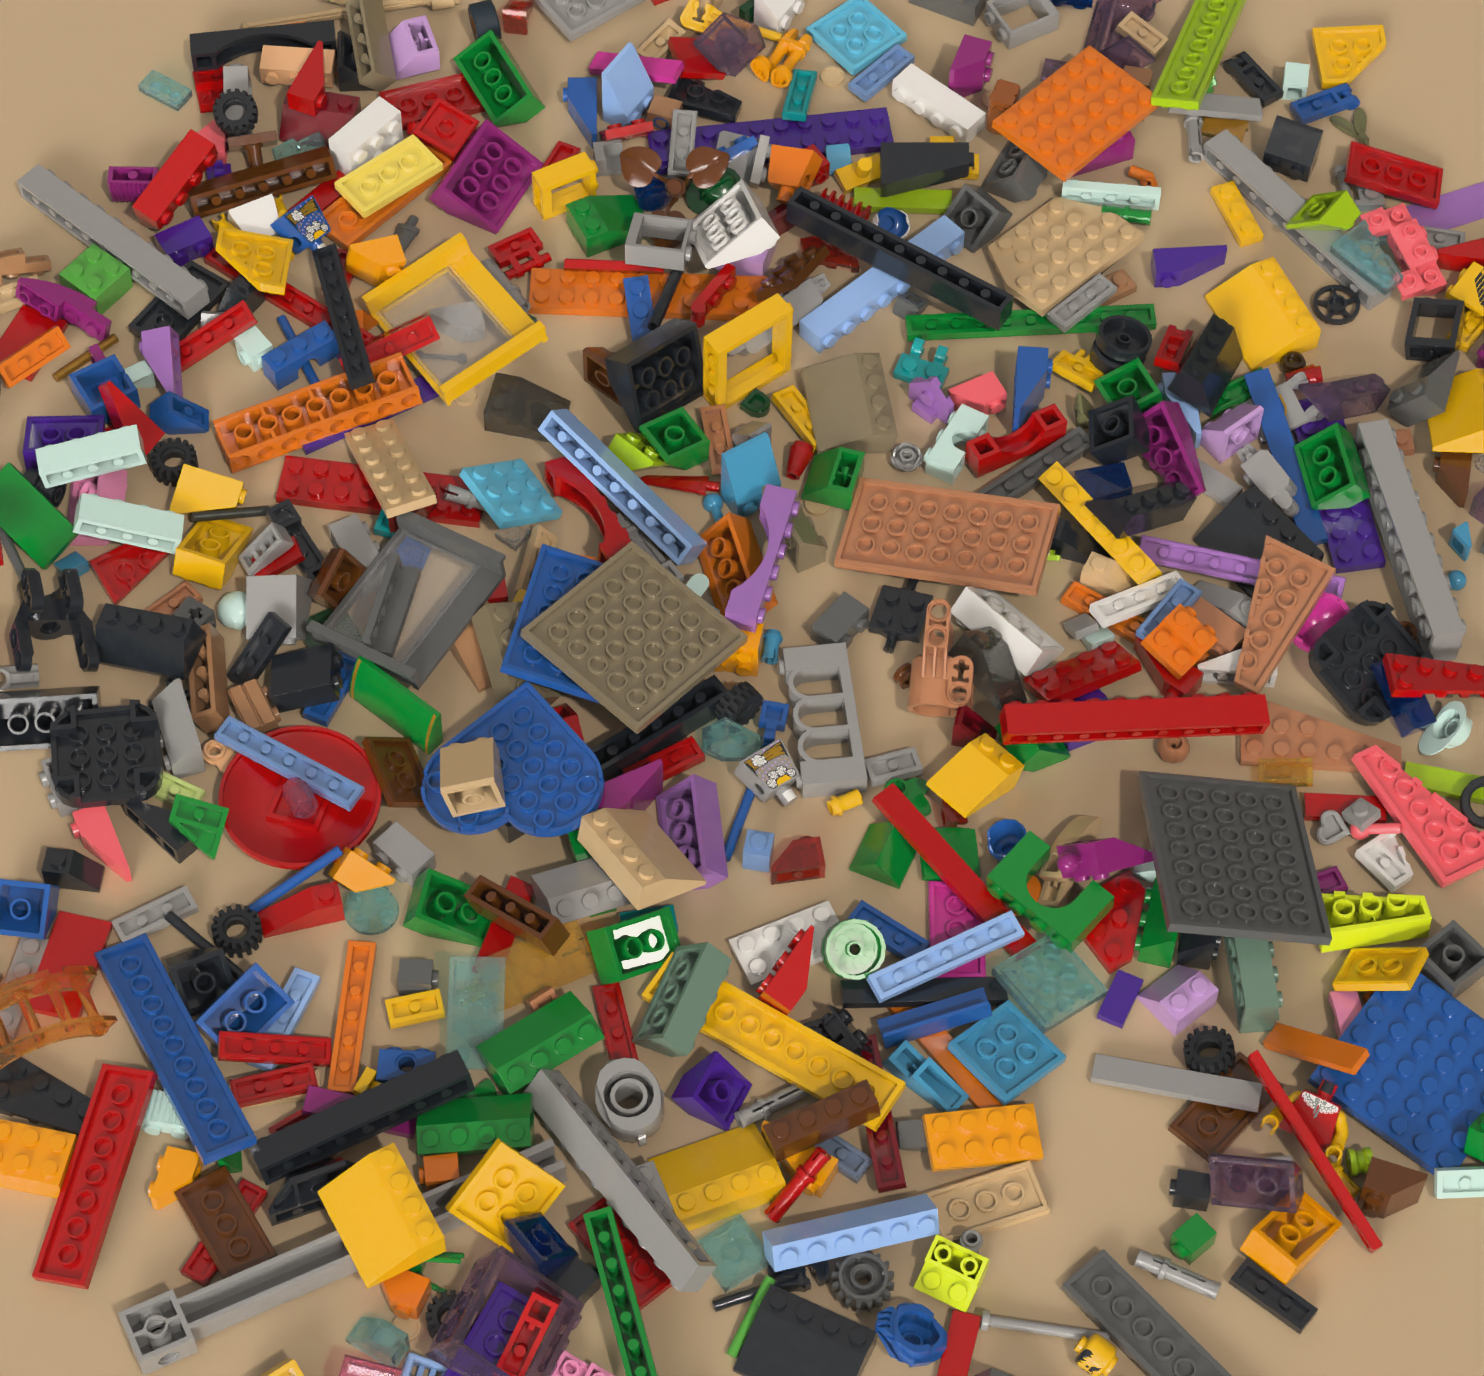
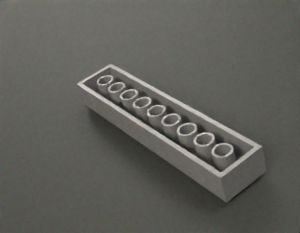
M1388 419L1359 423L1354 442L1371 497L1367 498L1410 622L1417 628L1416 639L1424 652L1430 650L1436 660H1456L1458 651L1462 647L1463 635L1466 634V624L1464 619L1459 617L1457 599L1451 595L1449 577L1443 573L1441 555L1435 551V539L1433 534L1428 531L1425 512H1421L1419 494L1416 490H1413L1411 472L1405 468L1403 450L1397 446L1396 431L1394 428H1391Z

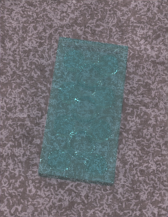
M449 957L446 1054L458 1050L468 1070H488L475 1046L504 1030L506 957Z

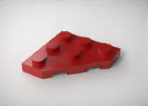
M1130 869L1101 885L1115 896L1114 905L1083 940L1108 974L1132 962L1145 888Z

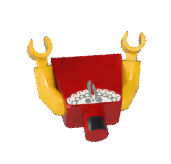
M1322 1079L1316 1093L1309 1089H1304L1303 1091L1292 1092L1288 1095V1098L1320 1148L1326 1150V1157L1328 1158L1331 1155L1337 1156V1165H1340L1342 1162V1151L1349 1136L1347 1115L1342 1111V1105L1332 1101L1338 1085ZM1276 1106L1269 1115L1263 1118L1260 1124V1128L1266 1123L1272 1125L1273 1129L1269 1135L1275 1134L1278 1126L1293 1134Z

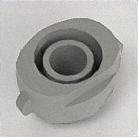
M621 1058L606 1061V1065L599 1071L595 1087L598 1117L610 1134L621 1141L637 1142L639 1147L646 1145L647 1138L654 1135L663 1122L664 1092L660 1089V1085L653 1073L645 1064L637 1059ZM628 1098L641 1101L637 1107L632 1109L622 1108L618 1105L620 1101Z

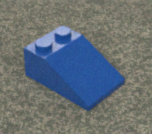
M1018 346L1014 375L1012 433L1022 427L1032 413L1035 412L1044 399L1045 388L1050 389L1053 358H1048L1049 348Z

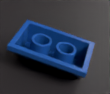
M253 963L194 1020L198 1031L218 1049V1034L220 1031L265 1033L295 1002L257 963Z

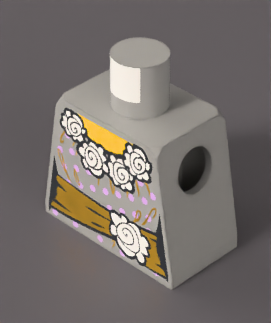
M780 738L740 761L734 771V774L762 802H767L777 796L782 804L787 807L798 798L791 787L795 784L796 778L799 777V772Z

